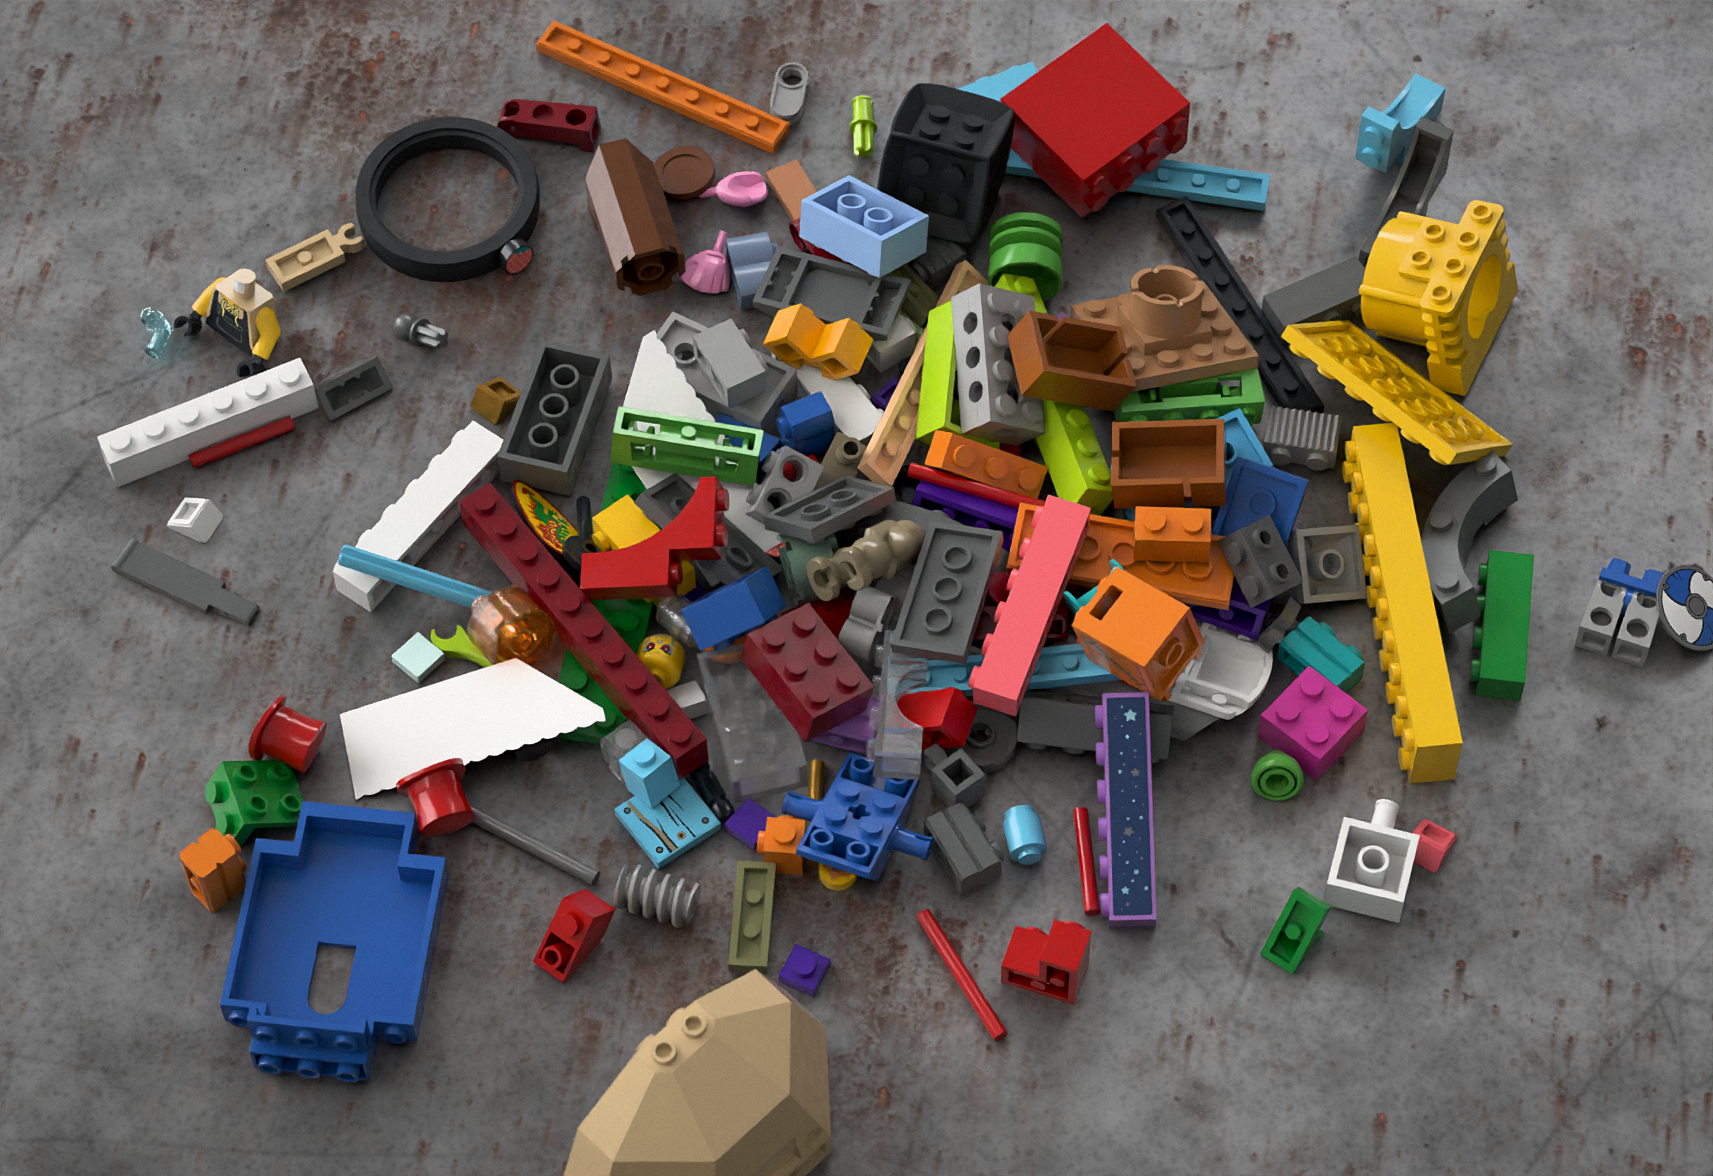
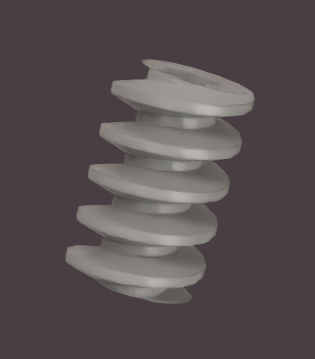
M625 864L615 887L614 905L615 908L621 910L628 905L629 912L637 914L642 910L644 917L649 919L653 918L657 913L659 922L665 924L671 918L672 925L680 928L685 922L688 925L694 916L700 896V884L695 883L690 892L686 891V879L681 878L676 887H672L671 874H666L660 883L657 882V870L652 869L647 878H644L642 865L638 864L633 873H629L628 864Z

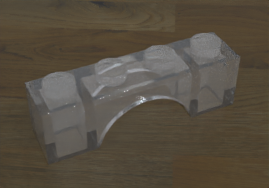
M885 630L884 645L876 644L875 667H881L882 672L881 676L874 675L873 677L874 689L872 698H879V707H871L869 729L877 730L876 739L868 738L867 761H874L873 777L919 780L923 727L908 720L900 712L897 703L906 693L926 686L928 658L893 653L891 641L894 631Z

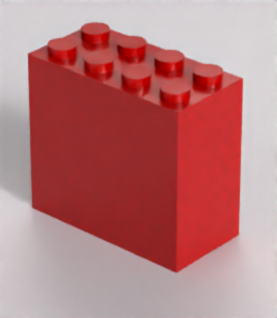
M1108 23L1101 26L1000 98V102L1014 110L1015 120L1011 149L1081 218L1091 211L1096 212L1100 210L1110 197L1118 191H1126L1136 178L1143 173L1152 172L1162 159L1171 153H1178L1187 143L1190 102Z

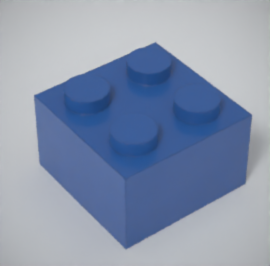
M768 566L701 596L683 608L681 612L700 651L713 646L716 652L735 643L736 639L778 619L776 614L787 606Z

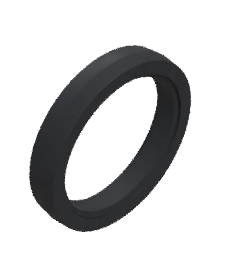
M432 118L413 123L394 132L370 153L357 179L355 193L356 215L367 244L375 255L389 267L409 277L425 281H463L482 276L499 268V253L508 242L514 239H523L527 243L538 220L540 187L528 153L507 132L487 122L471 118ZM441 148L471 149L494 158L510 172L518 187V198L514 211L500 230L476 245L453 251H432L412 246L392 234L378 214L379 196L389 176L409 159L424 152Z

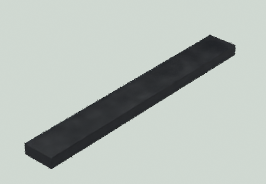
M1188 197L1156 209V218L1190 270L1198 276L1199 281L1205 282L1259 355V376L1279 407L1323 413L1325 405Z

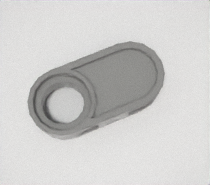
M791 62L779 67L771 94V115L790 122V126L797 124L801 120L808 93V71L803 65ZM788 76H798L801 82L796 85H787L783 80Z

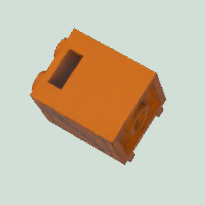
M1117 566L1109 576L1101 580L1096 594L1087 605L1082 606L1078 610L1072 624L1089 661L1139 690L1149 692V695L1158 701L1167 702L1172 695L1169 689L1191 660L1198 661L1203 655L1200 648L1205 642L1190 607Z

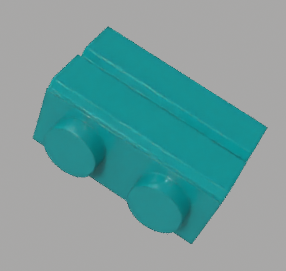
M1308 616L1279 643L1277 659L1297 676L1310 666L1345 693L1358 684L1363 677L1365 662L1360 651L1352 645L1345 646L1336 638L1333 629L1324 622L1317 623Z

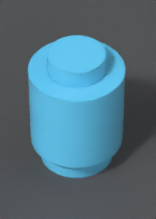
M1018 805L1008 809L1004 814L1005 820L1002 825L1010 858L1023 865H1030L1040 861L1048 848L1039 814L1030 805Z

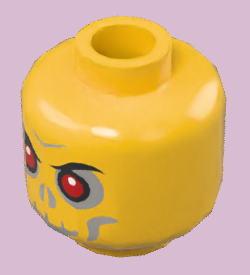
M667 634L647 637L641 642L636 655L664 689L673 687L679 681L686 653L682 645L674 637Z

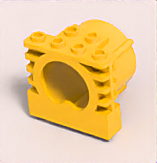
M1480 200L1471 201L1459 224L1399 211L1397 218L1389 220L1378 234L1367 261L1363 284L1359 288L1361 312L1365 326L1370 330L1376 331L1378 336L1427 347L1428 352L1431 353L1427 360L1430 381L1442 391L1466 396L1518 291L1514 262L1509 261L1508 237L1504 234L1506 231V224L1502 219L1504 210L1498 204Z

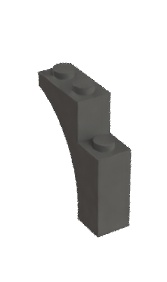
M1421 117L1417 123L1405 160L1392 191L1374 227L1360 249L1359 261L1365 269L1378 234L1389 220L1397 218L1399 211L1426 217L1428 203L1446 174L1454 130L1442 123L1433 122L1424 117Z

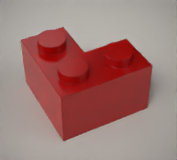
M1055 919L1049 935L1035 927L1023 928L1015 926L1001 965V983L1075 1005L1089 966L1092 931L1085 929L1083 925L1074 921L1061 922Z

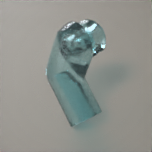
M147 307L140 314V321L151 336L145 352L150 357L159 359L172 335V326L161 311H157L154 307Z

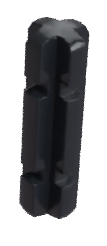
M707 761L689 774L697 782L696 786L708 808L712 809L715 817L721 824H724L734 814L735 809L730 800L726 799V793L714 772L709 769L710 765Z

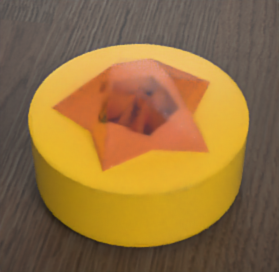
M819 863V878L822 884L831 890H845L856 881V874Z

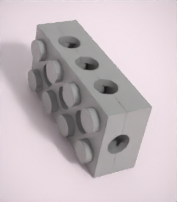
M981 283L952 296L961 434L1014 446L1045 434L1043 399L1021 396L1007 335L1029 310L1035 311L1034 297Z
M672 311L656 334L657 339L664 343L666 353L674 358L676 368L684 373L686 383H689L694 388L696 397L702 400L706 412L710 413L715 421L718 414L722 413L770 434L776 426V419L780 418V407L791 403L798 394L797 369L752 349L755 356L761 355L768 366L769 375L766 376L767 391L728 409L694 357L693 336L709 328Z

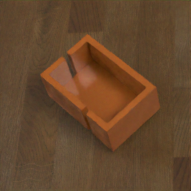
M1029 310L1007 335L1021 396L1114 411L1137 387L1130 360L1124 359L1128 351L1122 327L1069 317H1062L1058 321L1057 315Z
M1224 419L1112 422L1113 457L1111 459V489L1115 509L1136 508V506L1185 507V501L1192 500L1193 507L1226 506L1227 442Z

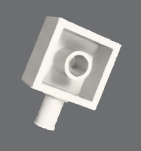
M1387 799L1377 800L1371 823L1344 817L1324 897L1326 904L1399 923L1420 835L1394 829L1396 816L1399 812V805Z

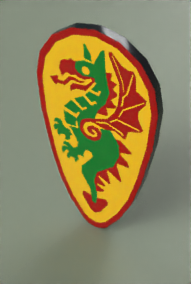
M514 480L511 484L510 493L522 521L548 552L567 562L562 553V546L568 537L578 536V530L536 490L520 480Z

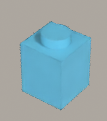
M647 738L619 760L627 789L651 808L655 807L680 786L672 757Z

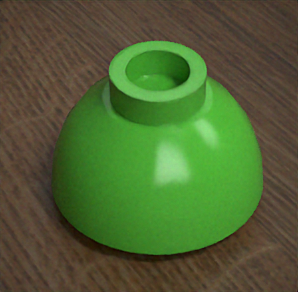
M1274 750L1256 762L1252 769L1250 782L1253 790L1260 797L1271 801H1283L1294 797L1300 792L1304 784V776L1300 765L1293 757L1283 751Z

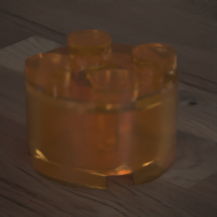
M514 584L498 589L488 596L481 595L471 604L472 614L467 626L468 638L492 665L517 658L525 664L532 666L539 660L536 655L543 646L548 649L553 641L555 632L553 620L519 585Z

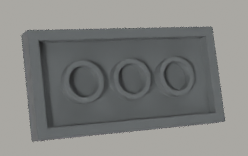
M674 473L643 491L634 504L643 511L647 519L657 523L663 529L684 509L693 496L695 489L678 474ZM724 516L723 524L727 526L728 544L726 547H722V559L698 560L699 565L705 570L712 572L725 585L768 566L773 579H777L783 568Z
M930 520L891 641L893 653L966 664L1003 544L1002 531Z

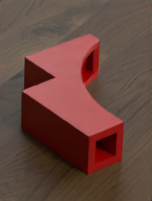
M716 476L701 477L697 489L684 509L672 522L656 534L622 549L582 553L580 582L582 592L590 601L677 597V584H682L683 567L682 563L678 561L722 559V547H726L728 544V530L726 524H723L724 511L729 510L728 490L724 489Z

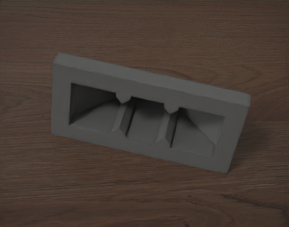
M378 356L335 368L314 387L315 393L330 421L393 388Z

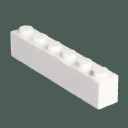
M298 358L110 431L97 438L115 485L120 487L189 460L190 454L290 416L293 419L319 407L314 385L301 358Z
M472 421L464 430L458 431L453 437L450 446L442 454L436 455L431 460L428 469L419 479H414L410 482L405 490V494L395 505L391 504L385 509L381 520L372 529L366 530L361 535L355 547L414 566L461 515L459 501L491 482L500 473L497 456L503 439L475 421ZM338 561L333 570L337 590L369 612H372L396 586L395 583L340 566Z

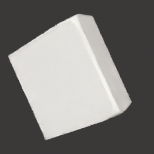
M184 498L168 521L167 526L196 541L206 543L222 521L223 514L210 499Z
M695 680L666 690L690 719L708 713L707 700Z

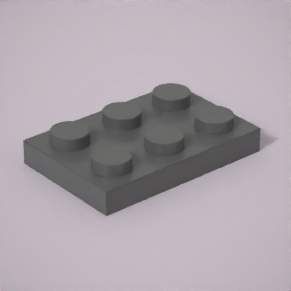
M844 475L763 515L765 529L780 533L784 537L805 540L808 544H818L826 541L829 535L838 530L852 528L856 521L866 516H874L883 511L882 508L896 502L895 491L893 487Z

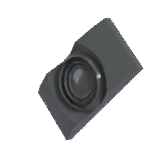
M778 246L752 303L753 307L772 317H775L779 310L802 303L810 308L814 315L825 325L850 318L857 322L874 339L873 341H887L912 283L910 279L890 274L878 278L854 265Z

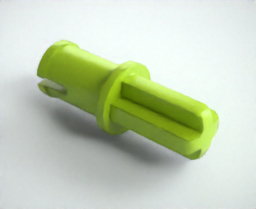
M866 95L856 96L852 100L853 121L850 123V131L854 135V154L858 158L864 157L868 159L872 156L874 150V134L877 131V123L873 120L874 100H871V97Z

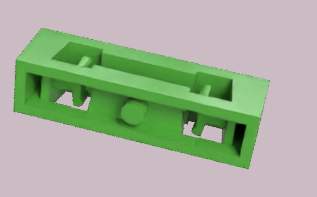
M1258 368L1161 386L1158 387L1159 392H1155L1153 389L1149 390L1148 393L1131 392L1114 410L1116 422L1217 419L1240 408L1249 425L1261 423L1265 398ZM1240 380L1239 386L1228 387V384H1224L1222 387L1216 388L1218 381Z
M619 406L612 434L610 463L695 477L716 476L719 481L754 486L759 469L764 430ZM637 421L660 424V434L655 435V427L651 425L647 432L639 431ZM719 434L743 438L741 447L730 446L729 438L723 439V446L716 444Z

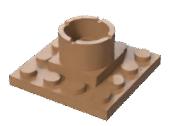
M1170 265L1157 266L1155 269L1149 267L1140 270L1132 277L1130 294L1126 293L1118 297L1089 300L1085 303L1071 305V318L1122 327L1128 351L1124 359L1130 360L1137 386L1132 392L1258 368L1259 355L1205 282L1199 281L1197 275L1185 268Z

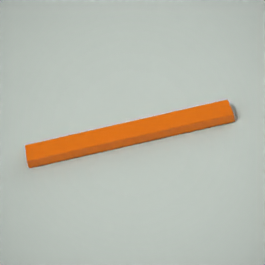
M553 20L536 43L537 51L771 154L776 152L790 132V122Z

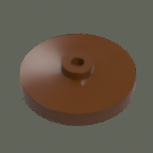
M682 146L673 148L662 154L654 164L664 196L671 199L685 200L697 197L704 193L715 179V167L711 156L697 147Z

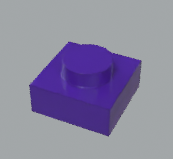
M795 944L778 975L779 982L814 998L831 966V959Z

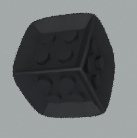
M932 83L915 84L904 97L893 119L882 156L877 190L929 215L927 236L955 243H974L982 235L997 203L998 192L1005 177L1014 131V110L995 99L957 88Z

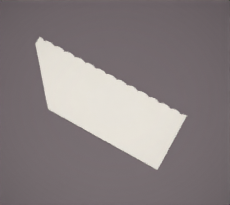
M655 330L645 335L641 342L623 407L715 422L713 416L706 412L702 400L696 397L694 388L689 383H686L684 373L676 368L674 358L666 353V347L662 341L657 339ZM637 421L639 431L647 432L651 425L655 427V435L660 434V424ZM719 434L716 444L723 446L725 435ZM632 466L646 489L674 474ZM678 474L692 488L697 489L701 477ZM719 481L729 493V510L724 511V516L765 553L780 544L781 542L777 541V535L780 533L766 530L764 524L745 514L750 505L746 503V498L753 486ZM767 501L768 509L774 511L772 504ZM695 561L712 587L721 582L712 572L705 570L699 565L698 561Z
M517 658L340 714L356 800L360 799L363 795L376 794L381 789L395 788L396 783L400 779L444 760L460 758L463 760L464 765H466L470 761H481L488 755L496 756L502 754L507 749L515 750L524 744L537 743L542 738H553L560 732L569 733L577 727H588L594 724L595 721H606L603 708Z

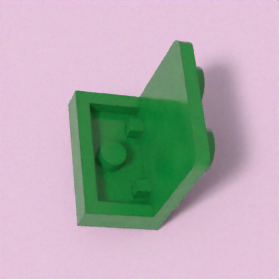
M222 761L205 786L206 800L211 804L216 819V829L223 836L230 834L240 847H242L254 828L297 827L304 799L292 767L282 761Z

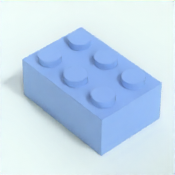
M847 176L801 200L799 237L818 248L836 255L841 260L865 270L868 274L880 278L926 253L929 215L851 176Z

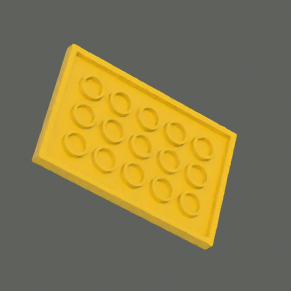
M1349 320L1290 324L1281 335L1284 340L1291 344L1289 349L1293 353L1315 362L1318 365L1317 370L1329 379L1340 381L1346 386L1344 390L1347 394L1359 401L1365 400L1374 407L1372 411L1377 417L1386 422H1394L1402 429L1400 433L1406 439L1413 443L1424 445L1430 450V457L1442 465L1477 461L1482 456H1486L1491 450L1498 457L1506 456L1513 446V443Z

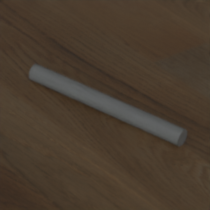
M470 805L475 813L472 823L591 885L598 881L600 872Z

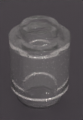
M678 593L677 597L663 598L657 608L656 620L680 644H686L688 647L697 646L681 612L683 608L692 602L681 593Z

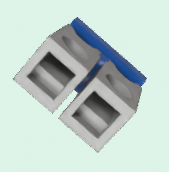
M1613 558L1607 568L1602 567L1599 579L1581 621L1574 646L1607 656L1618 620L1620 619L1623 621L1611 658L1644 668L1659 618L1656 592L1664 573L1649 569L1645 570L1643 579L1629 575L1631 565L1627 561Z

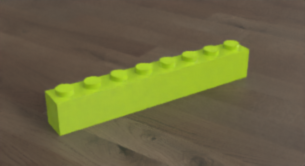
M1004 273L994 286L1033 296L1035 312L1047 314L1034 278ZM1043 399L1045 434L1035 438L1045 464L1048 467L1057 495L1061 499L1090 507L1091 514L1101 516L1113 500L1111 473L1085 407Z

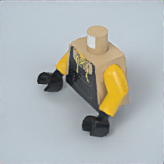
M239 269L227 278H218L196 300L192 306L194 310L191 314L179 316L174 321L175 329L181 328L188 323V331L184 334V337L198 334L201 331V318L203 316L205 317V324L253 358L252 361H242L238 364L236 372L239 377H247L248 375L252 377L266 371L262 362L264 359L268 360L281 334V328L276 316L275 298L270 292L255 282V273L250 269Z

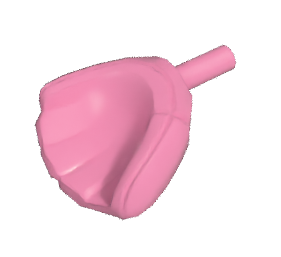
M738 172L718 182L717 187L708 188L699 195V198L718 195L719 199L726 204L736 207H748L764 201L768 196V189L760 173Z
M720 230L714 250H704L691 256L685 261L686 272L680 277L677 272V277L699 292L707 294L727 292L730 285V266L728 257L722 251L728 233Z

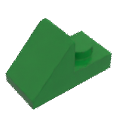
M1301 887L1295 888L1260 955L1293 975L1322 937L1324 932L1320 928L1331 906Z

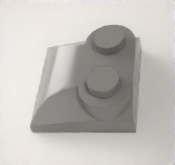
M1359 525L1296 529L1292 531L1287 550L1303 580L1302 583L1290 588V595L1300 605L1367 598Z

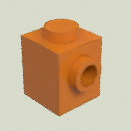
M781 815L777 818L767 817L766 831L758 832L757 854H763L764 862H776V873L803 875L805 857L796 855V849L806 832V820L797 819L790 815Z

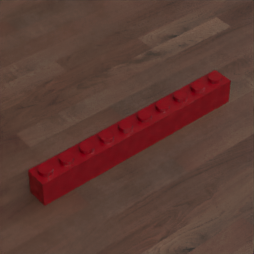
M489 482L460 500L463 525L643 740L649 739L672 757L678 780L709 761L707 738L493 485Z

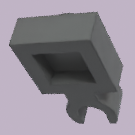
M1290 597L1268 618L1259 635L1260 639L1257 645L1269 654L1276 643L1279 644L1285 636L1296 629L1299 622L1295 618L1302 606Z

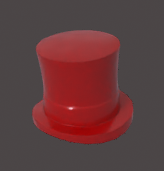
M280 695L256 724L249 741V756L252 760H262L264 756L275 758L304 774L313 763L321 747L327 722L296 712L285 705L287 697Z
M452 758L416 771L396 783L398 794L409 798L414 806L421 836L435 838L449 835L463 829L474 820L475 813L464 794L460 781L466 771L462 759Z

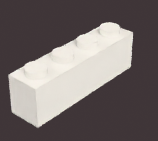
M772 353V358L782 362L776 355ZM804 364L801 370L797 369V397L802 399L821 391L833 413L834 436L838 431L848 437L856 438L860 443L868 446L884 411L873 406L866 389L861 384L856 385L850 376L833 380L821 376V369Z

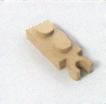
M353 223L343 225L339 229L338 234L334 236L327 229L265 259L266 265L282 291L285 292L346 262L344 253H355L364 248L363 238L358 236L355 239H348L356 234Z

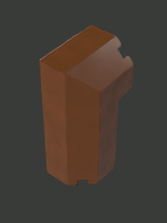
M626 138L598 145L585 178L588 208L595 229L599 231L617 289L625 291L624 286L631 289L632 294L638 296L667 289L673 284L672 276L678 272L680 277L686 272L685 256L654 164Z

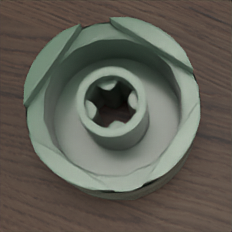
M778 534L777 541L785 542V547L778 549L788 588L795 587L796 593L798 592L799 595L792 597L794 604L799 606L821 600L810 584L806 566L812 558L821 556L828 559L833 555V552L838 550L835 534L829 535L826 541L818 544H808L805 540L784 537L782 534Z

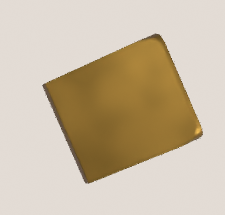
M498 377L476 387L471 407L489 422L496 425L516 408L521 391L502 377Z

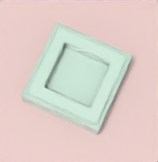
M417 632L392 655V661L419 684L445 661V656L441 650Z

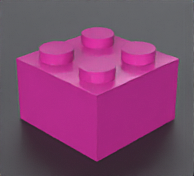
M1308 666L1261 714L1258 737L1273 749L1283 751L1293 757L1300 765L1302 771L1317 781L1364 732L1368 709L1312 667Z

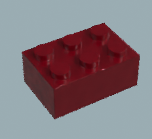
M809 603L747 634L740 659L805 743L866 711L874 689L873 684Z

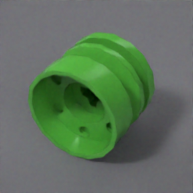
M1028 212L1009 214L998 219L991 226L989 234L990 260L988 266V285L994 287L1004 273L1034 278L1043 302L1055 297L1061 290L1063 262L1061 260L1063 253V231L1060 225L1050 217Z

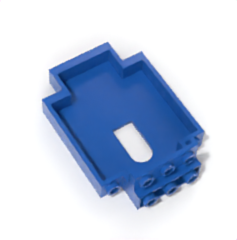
M302 801L294 842L256 838L220 1001V1007L226 1022H230L238 1027H249L252 1036L249 1053L254 1068H258L260 1071L268 1074H279L281 1071L295 1072L306 1078H318L320 1075L333 1076L341 1081L353 1083L359 1081V1079L371 1080L379 1038H384L386 1041L396 1044L405 1043L406 1041H418L449 872L445 857L415 854L419 836L416 813ZM319 945L356 949L346 1000L339 1010L331 1014L317 1013L309 1006L308 998Z

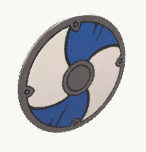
M1680 565L1668 570L1660 579L1656 592V605L1662 624L1671 637L1682 646L1695 651L1712 649L1713 578L1705 571L1690 565Z

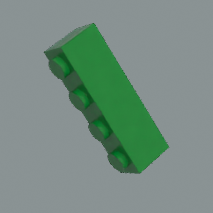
M1489 550L1487 563L1479 564L1477 585L1484 586L1483 595H1477L1481 614V627L1475 626L1472 649H1479L1478 659L1472 658L1470 681H1476L1475 696L1514 701L1521 700L1526 676L1534 555Z

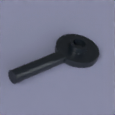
M581 496L576 500L578 536L568 537L562 546V553L567 562L580 572L582 553L601 552V549L592 539L591 501L586 496Z

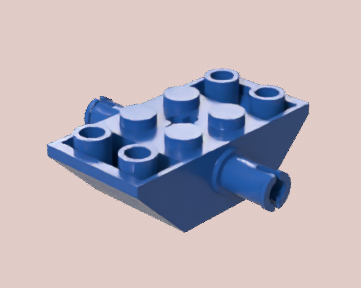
M849 752L825 798H821L819 801L789 790L784 798L781 813L811 822L796 849V855L878 881L891 854L895 850L927 861L934 838L904 829L921 775Z

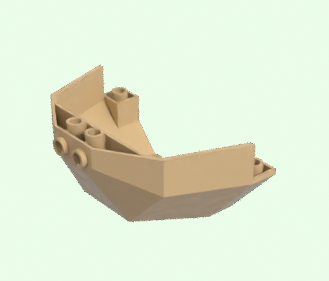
M756 969L695 1000L686 1009H678L670 1016L665 1028L656 1036L654 1034L647 1036L640 1043L637 1053L634 1054L578 1127L564 1176H806L832 1152L826 1026L790 993Z

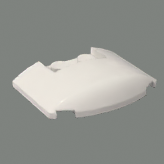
M1195 619L1205 642L1200 648L1203 655L1198 661L1192 659L1185 668V673H1182L1169 689L1172 695L1169 701L1229 720L1250 708L1263 693L1272 669V650L1268 654L1257 645L1260 638L1254 640Z

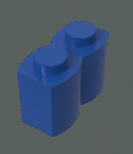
M821 391L780 407V418L776 419V424L781 435L779 438L781 440V448L788 446L805 456L813 454L815 457L827 452L834 438V417Z

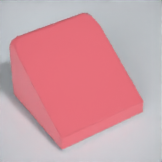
M1423 819L1412 832L1413 834L1420 835L1414 863L1435 873L1442 865L1458 836L1427 819Z

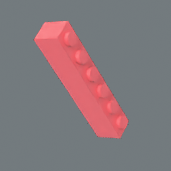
M1048 495L1044 507L1038 506L1036 508L1031 527L1035 528L1032 538H1025L1019 553V559L1022 560L1019 571L1013 569L1009 576L1006 590L1010 591L1006 602L1000 601L994 617V623H997L994 634L988 633L986 635L981 650V655L985 656L981 667L974 666L969 679L968 687L973 688V703L1015 717L1017 716L1090 527V507Z

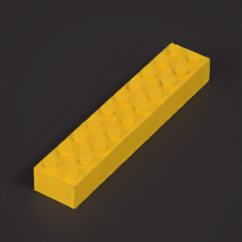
M1394 422L1353 426L1351 441H1346L1345 443L1347 461L1342 462V474L1344 483H1350L1352 492L1348 493V505L1350 513H1356L1358 523L1354 525H1359L1360 541L1364 554H1362L1364 576H1368L1370 582L1366 589L1369 608L1375 607L1376 617L1373 618L1374 637L1376 640L1381 639L1383 649L1379 650L1380 668L1382 672L1387 671L1389 682L1385 684L1386 699L1388 704H1394L1396 713L1392 715V729L1394 737H1400L1402 747L1398 749L1400 769L1407 770L1409 784L1455 779L1463 742L1398 426Z

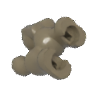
M885 520L865 530L864 537L856 540L851 547H841L828 559L821 556L812 558L806 566L810 584L821 600L832 601L838 597L842 585L848 584L851 589L861 591L868 587L872 580L881 576L890 580L906 569L912 563L913 558L919 555L925 538V532L920 525L910 520Z

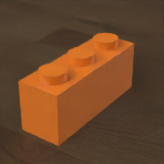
M935 430L924 463L926 466L1036 499H1038L1048 469L1047 466L963 436Z

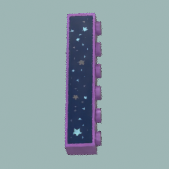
M1149 692L1102 693V705H1095V727L1103 728V742L1096 743L1097 766L1104 765L1105 780H1097L1098 803H1105L1106 818H1098L1099 841H1107V855L1100 856V879H1108V893L1101 894V917H1109V928L1156 927Z

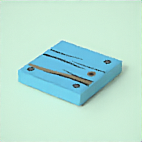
M684 777L679 780L680 786L653 808L636 796L615 808L617 818L658 869L721 830L719 820Z

